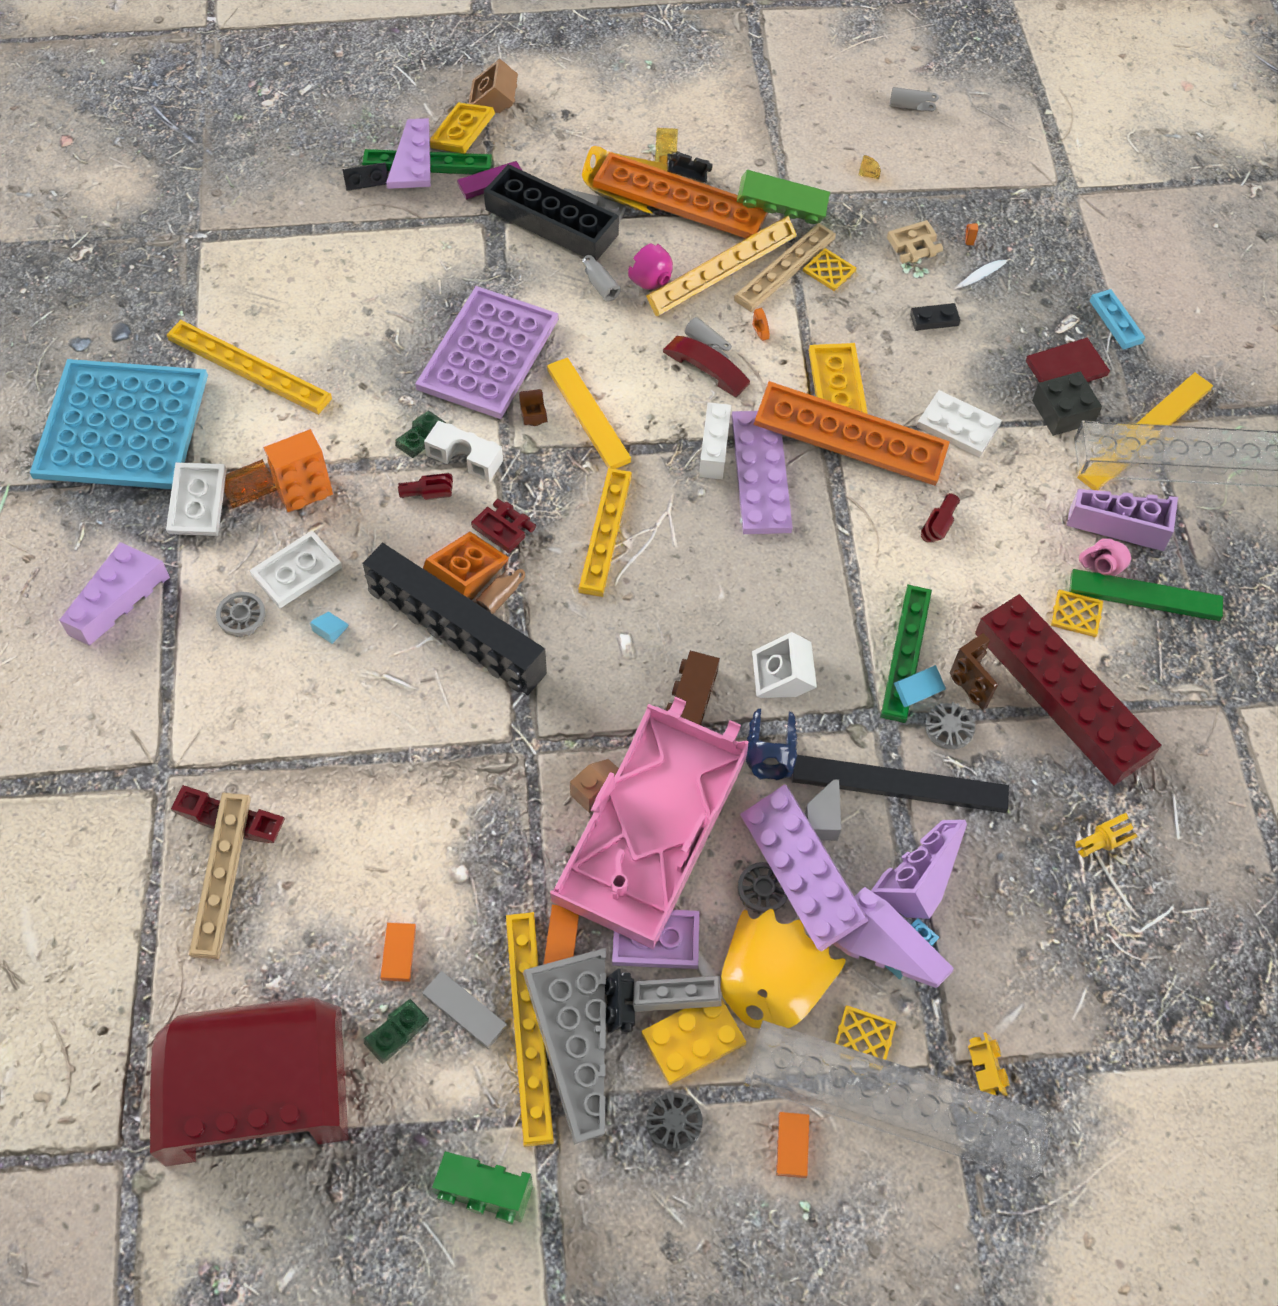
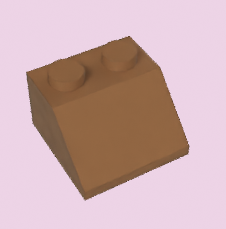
M498 59L473 79L468 104L493 107L495 113H501L506 108L509 109L515 102L514 97L518 73L504 61Z

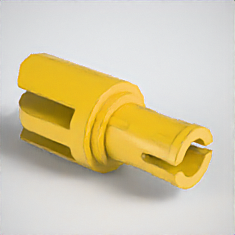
M1123 813L1096 826L1094 834L1076 841V848H1083L1078 850V853L1082 857H1086L1101 848L1110 851L1137 838L1136 833H1130L1116 839V837L1131 831L1134 828L1132 823H1126L1110 829V827L1129 819L1127 813Z

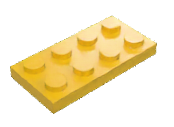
M855 343L809 345V357L816 397L867 413Z

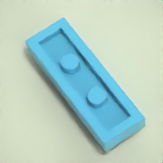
M1112 289L1091 295L1090 303L1123 350L1143 344L1145 336Z

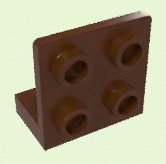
M984 633L959 648L949 672L954 683L961 686L968 694L971 702L978 705L982 710L988 707L998 686L997 682L981 666V660L987 654L986 649L990 642V639Z

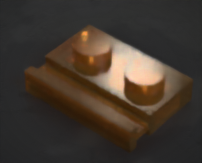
M263 459L226 474L224 493L232 509L277 491L273 477Z

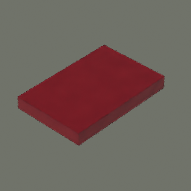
M1088 337L1028 355L1026 358V363L1039 383L1080 371L1086 381L1090 382L1106 377L1110 372Z

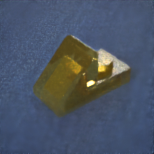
M657 128L656 162L667 164V154L676 153L678 129Z

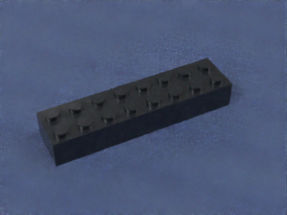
M383 542L362 563L368 591L373 597L377 599L382 598L394 611L403 612L411 622L416 625L421 624L427 628L433 637L442 638L453 650H460L467 655L471 662L476 665L481 664L487 668L492 676L502 678L508 682V685L517 692L522 691L529 695L547 674L546 651L543 646Z

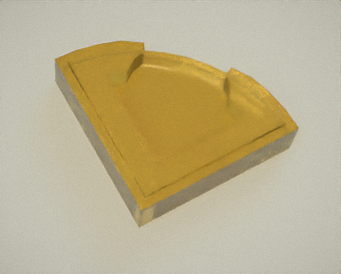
M864 155L859 175L879 179L881 168L878 162Z

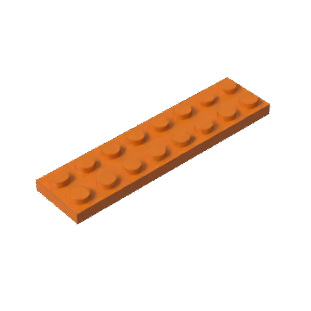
M609 152L593 179V187L743 238H748L759 232L768 215L761 208H747L743 206L742 203L737 202L738 195L611 152Z
M771 381L767 384L753 424L934 486L938 482L950 441Z

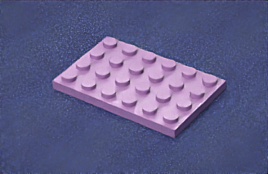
M475 286L415 383L416 390L502 419L559 320L558 313Z

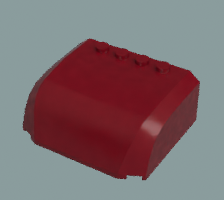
M304 997L194 1012L177 1016L154 1037L150 1079V1154L165 1167L196 1162V1147L304 1131H309L318 1144L349 1140L340 1006L313 997Z

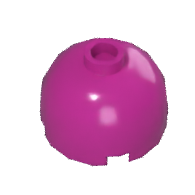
M650 243L641 248L633 258L636 261L633 268L629 266L628 276L631 281L647 290H654L666 285L671 278L673 262L669 253L660 244L654 245Z

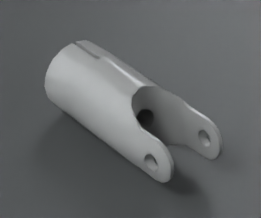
M893 87L889 106L934 111L936 105L932 102H936L939 96L936 93Z
M591 255L585 256L583 263L586 265L585 272L591 284L605 301H612L617 298L621 292L620 286Z
M698 317L693 318L685 328L687 336L712 347L729 359L722 349L729 351L732 346L721 335Z

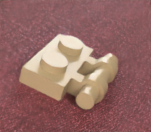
M927 220L888 232L887 239L896 253L906 252V254L900 255L902 264L907 262L914 263L920 258H931L936 256V253L943 252L941 243L933 244L936 241L937 234ZM923 246V248H922V249H919V250H916V248H915V247Z

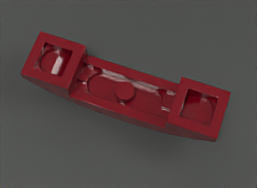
M676 336L663 349V353L677 362L682 363L686 360L717 379L718 387L735 398L750 384L747 376L733 362L700 341L689 337Z
M182 785L171 807V811L198 824L215 829L220 800L211 798L207 792ZM258 809L257 812L249 810L243 839L274 843L285 817Z

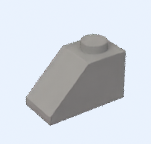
M833 780L806 807L805 816L820 840L838 841L841 833L839 780Z

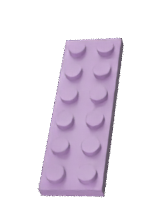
M732 411V428L743 534L792 533L793 527L782 434L753 425L758 411Z
M785 784L740 814L819 951H823L869 921L795 797Z

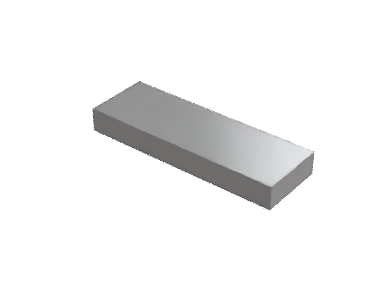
M443 971L422 992L425 998L487 1049L491 1047L507 1028V1024Z
M720 976L634 981L635 1012L721 1006Z

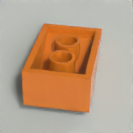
M468 532L426 558L423 569L472 600L505 565L509 557L472 532Z

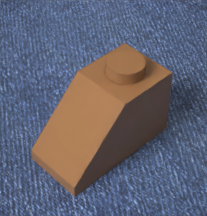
M609 759L589 764L570 781V796L590 813L609 773H613L615 777L619 768Z

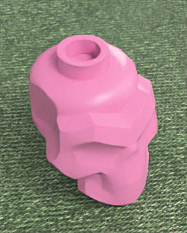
M1101 539L1094 546L1084 550L1079 555V561L1084 568H1089L1103 575L1115 576L1129 566L1131 554L1124 544L1113 539Z

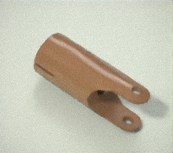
M512 568L507 569L474 602L494 614L524 580V570L517 569L515 571Z

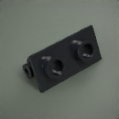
M680 151L667 154V172L707 183V172H711L713 167L709 160L696 157L692 161V156L680 153Z
M385 162L342 169L346 191L387 184L388 175Z
M617 969L607 976L605 984L608 1034H611L620 1027L621 1032H632L635 1026L633 1005L625 1004V1000H634V979L631 978V973H621V969Z

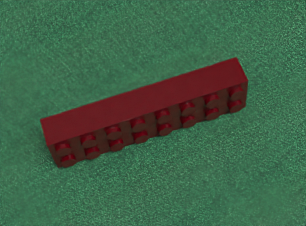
M1020 594L980 619L975 635L978 637L984 633L990 639L987 648L1113 786L1154 758L1162 744Z

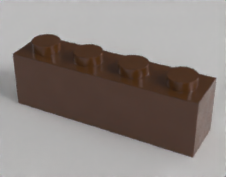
M690 650L688 658L682 659L679 668V674H682L680 681H675L672 690V696L686 701L685 708L680 717L702 725L718 674L720 658ZM668 702L666 711L671 708L673 703Z

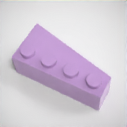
M1078 489L1069 510L1067 526L1164 551L1174 532L1178 497L1169 496L1168 500L1158 499L1157 495H1147L1146 498L1133 497V493H1123L1118 496L1112 495L1110 491Z
M120 542L59 621L68 636L90 646L115 624L114 621L124 613L128 614L133 609L132 605L143 596L145 598L153 592L152 588L158 583H164L170 578L163 561Z

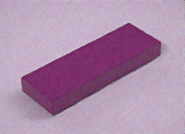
M513 161L458 179V187L466 200L482 195L486 187L508 164L522 170L518 162Z

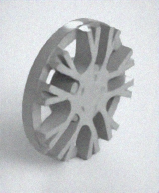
M236 592L228 595L219 603L216 610V619L219 626L226 634L229 633L236 637H243L245 634L249 636L251 633H255L254 631L260 625L262 626L265 621L263 602L258 596L249 592ZM242 597V603L235 604L234 599ZM229 603L232 607L229 608L226 604ZM257 604L260 606V609L251 610ZM221 612H227L230 615L221 617ZM251 621L255 622L252 626L248 624ZM245 624L246 629H242L241 625ZM238 625L237 630L231 629L232 626Z
M940 703L931 709L927 715L925 729L928 737L936 745L945 749H959L966 746L973 738L975 720H973L969 710H966V707L962 708L958 703ZM945 709H951V714L946 713ZM956 711L960 713L958 717L954 715ZM963 716H965V718H966L968 721H966V722L961 721L960 718H962ZM934 718L939 723H930V719ZM939 728V730L934 733L931 731ZM958 733H963L968 737L963 741ZM941 734L948 737L946 743L938 739ZM952 737H955L956 744H953Z

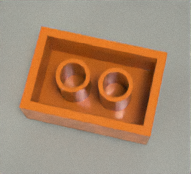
M311 429L263 447L277 492L287 512L301 509L308 504L324 500L328 496L333 495L323 452Z

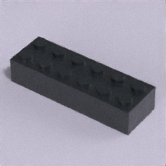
M508 164L484 190L486 211L583 257L591 255L597 261L619 235V215Z

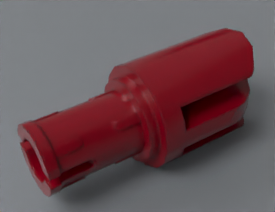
M451 473L421 476L419 481L398 483L399 497L421 496L425 500L451 497L453 476Z
M952 493L946 494L940 508L932 510L921 530L923 541L933 543L945 538L954 523L953 513L960 503L958 496Z

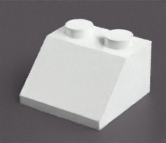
M791 632L752 651L757 697H797L817 688L812 643L803 637Z

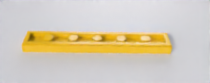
M567 357L548 364V373L607 468L617 469L631 463V456L569 358Z
M612 468L607 470L578 588L579 593L599 597L604 596L632 477V472Z

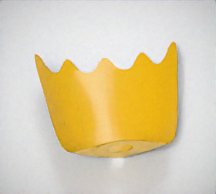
M592 146L588 151L582 170V178L585 184L596 194L636 210L652 213L647 209L649 205L593 187V179L610 151L599 146ZM594 154L596 162L594 168H591L590 160ZM617 154L667 171L666 163Z
M744 909L738 919L724 962L720 981L722 996L734 1013L746 1025L758 1029H788L798 1024L811 1011L838 976L846 960L844 958L832 959L829 955V947L819 951L813 940L806 935L804 925L800 919L788 924L778 923L773 909H769L758 918L752 919L749 917L748 911ZM763 989L767 992V997H762L757 992ZM751 1005L757 1006L762 1010L763 1018L760 1020L751 1018L746 1013V1008Z

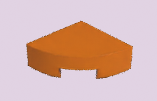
M977 223L966 226V245L974 246L978 233Z
M761 307L754 310L752 326L759 338L764 341L769 339L770 333L766 315Z

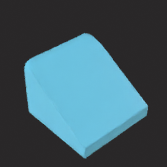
M330 612L310 622L312 631L331 644L349 626Z

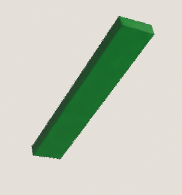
M365 149L362 166L385 162L387 171H390L397 150ZM430 152L431 173L473 175L492 168V154Z
M1073 569L1071 572L1069 592L1215 621H1220L1223 617V596L1078 569Z
M907 584L880 718L906 724L910 705L907 707L903 706L894 683L916 674L932 593L931 589Z

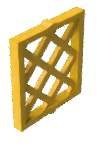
M824 248L803 268V272L835 291L841 284L847 281L857 268ZM823 255L826 256V260H819ZM819 263H827L828 268H820ZM830 263H838V267L831 268ZM813 264H816V266H817V268H810V267H811ZM850 270L849 273L843 275V271ZM828 271L829 276H821V272ZM832 271H839L840 276H832ZM833 279H841L837 284L833 282Z
M1059 589L1053 607L1054 612L1051 626L1096 637L1102 618L1103 600ZM1060 597H1063V599L1066 601V604L1062 606L1059 605ZM1080 602L1084 608L1077 610L1073 604ZM1069 606L1074 613L1067 615L1063 609ZM1097 606L1099 608L1098 614L1095 615L1091 608ZM1059 611L1064 618L1057 620V612ZM1087 611L1091 618L1085 620L1081 613ZM1075 616L1081 621L1076 625L1071 620ZM1094 620L1096 625L1095 629L1092 630L1088 623Z
M846 1005L841 1023L837 1029L838 1033L833 1052L884 1068L889 1048L892 1045L891 1040L896 1022ZM850 1014L854 1023L845 1027L846 1015ZM855 1014L861 1015L865 1018L858 1021ZM874 1020L884 1023V1025L877 1027ZM869 1021L874 1030L865 1034L861 1024ZM857 1027L861 1036L853 1040L848 1030ZM889 1027V1038L885 1040L880 1031ZM845 1033L849 1042L840 1046L838 1043L840 1035ZM876 1033L881 1043L872 1046L868 1037ZM864 1039L869 1049L860 1053L855 1043ZM849 1046H852L855 1053L844 1049ZM884 1046V1056L882 1059H879L875 1050ZM871 1052L875 1060L864 1057V1055Z

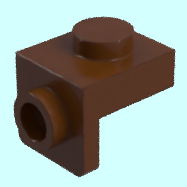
M536 389L519 392L520 409L524 425L538 426L548 422L542 390Z

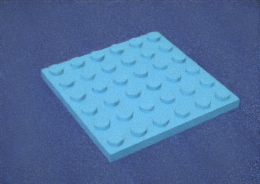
M67 359L30 470V475L33 479L172 489L175 463H185L208 378L206 369Z

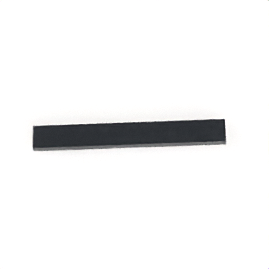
M797 755L794 765L793 783L826 787L833 780H839V788L842 790L1007 813L1009 785L803 755Z

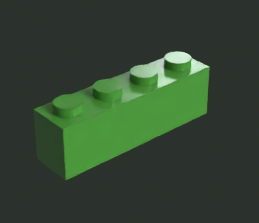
M746 170L741 177L737 202L742 203L747 208L758 207L767 213L777 212L784 214L785 217L789 216L790 219L799 218L805 220L808 224H817L826 217L830 191Z

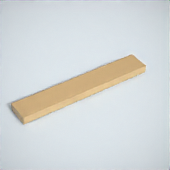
M818 223L736 293L734 301L752 312L812 260L813 257L835 240L836 233Z
M222 793L189 951L190 957L220 959L251 801L249 795Z

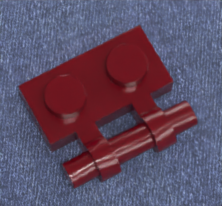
M496 499L493 507L497 510L493 511L487 506L471 522L474 530L507 553H510L525 539V532L522 530L526 529L531 533L535 530L536 524L530 521V517L526 514H520L514 510V506L509 502ZM509 517L513 520V522L511 523L505 518Z

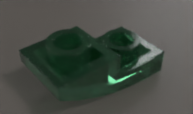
M428 410L412 421V428L396 439L395 446L414 458L425 449L424 441L438 421L446 422Z
M410 998L390 1013L385 1023L364 1038V1045L383 1064L406 1045L429 1022V1018Z

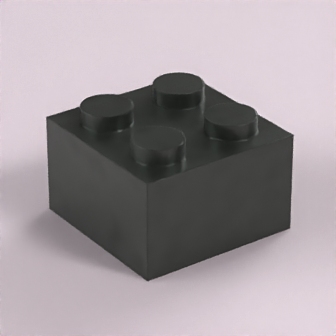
M1081 371L1038 383L1032 399L1052 436L1095 424L1102 408Z

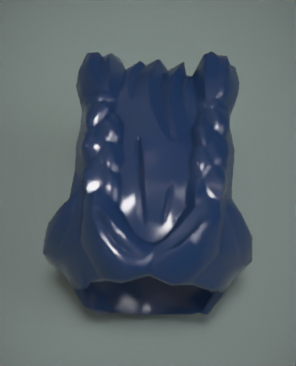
M761 708L754 712L753 719L749 723L750 730L747 737L749 743L746 763L759 780L774 779L778 781L792 776L797 758L796 745L798 744L797 730L795 728L796 719L793 712L789 711L785 744L759 741ZM767 758H774L779 763L769 765L763 763V761Z

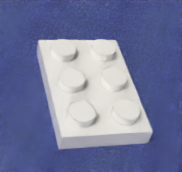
M938 390L918 420L916 427L938 438L950 441V444L980 458L998 430L1002 420Z
M175 463L166 526L168 534L218 536L227 471L225 464Z
M312 530L249 571L255 581L280 609L340 570L342 564Z

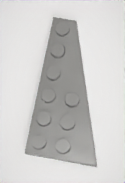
M606 948L529 968L523 972L574 1145L605 1134Z

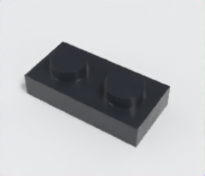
M955 303L913 307L910 311L915 331L959 326L961 321Z

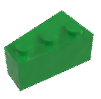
M444 1152L432 1186L434 1193L438 1195L437 1199L450 1205H454L455 1201L467 1204V1210L481 1215L484 1214V1211L496 1214L495 1219L507 1224H513L514 1220L522 1222L533 1189L530 1173L522 1171L521 1176L506 1172V1167L496 1165L494 1168L480 1163L481 1161Z

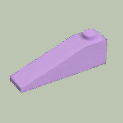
M942 820L920 840L922 845L912 853L907 851L901 857L903 862L897 868L887 869L871 891L887 901L898 913L906 918L930 919L943 898L967 826L966 821Z
M866 887L854 896L869 921L835 942L834 946L851 957L857 959L860 956L875 961V966L883 969L885 965L900 970L903 976L937 988L953 972L954 968L887 901Z

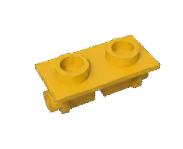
M986 1032L983 1033L985 1037L983 1041H981V1037L969 1039L970 1045H968L973 1066L985 1065L986 1068L975 1072L980 1093H984L986 1099L997 1096L995 1091L998 1090L1004 1096H1008L1005 1087L1010 1086L1005 1068L1000 1069L997 1058L1001 1057V1051L997 1040H992Z

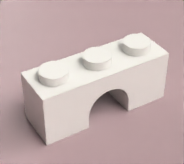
M707 403L699 477L723 480L731 405Z
M441 421L436 423L424 441L426 456L448 464L451 458L457 454L468 455V473L489 482L503 462L502 446H499L496 442L487 441L474 433L465 432L452 424H446Z

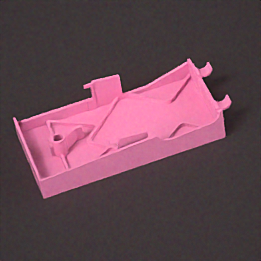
M677 697L674 698L673 704L668 711L648 704L615 777L613 773H609L591 808V811L594 813L554 890L550 892L553 903L653 950L746 760L749 743L748 741H735L741 725L729 720L726 731L721 735L680 717L685 708L686 701Z

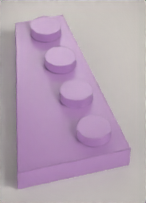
M429 118L407 119L386 182L387 189L431 187Z

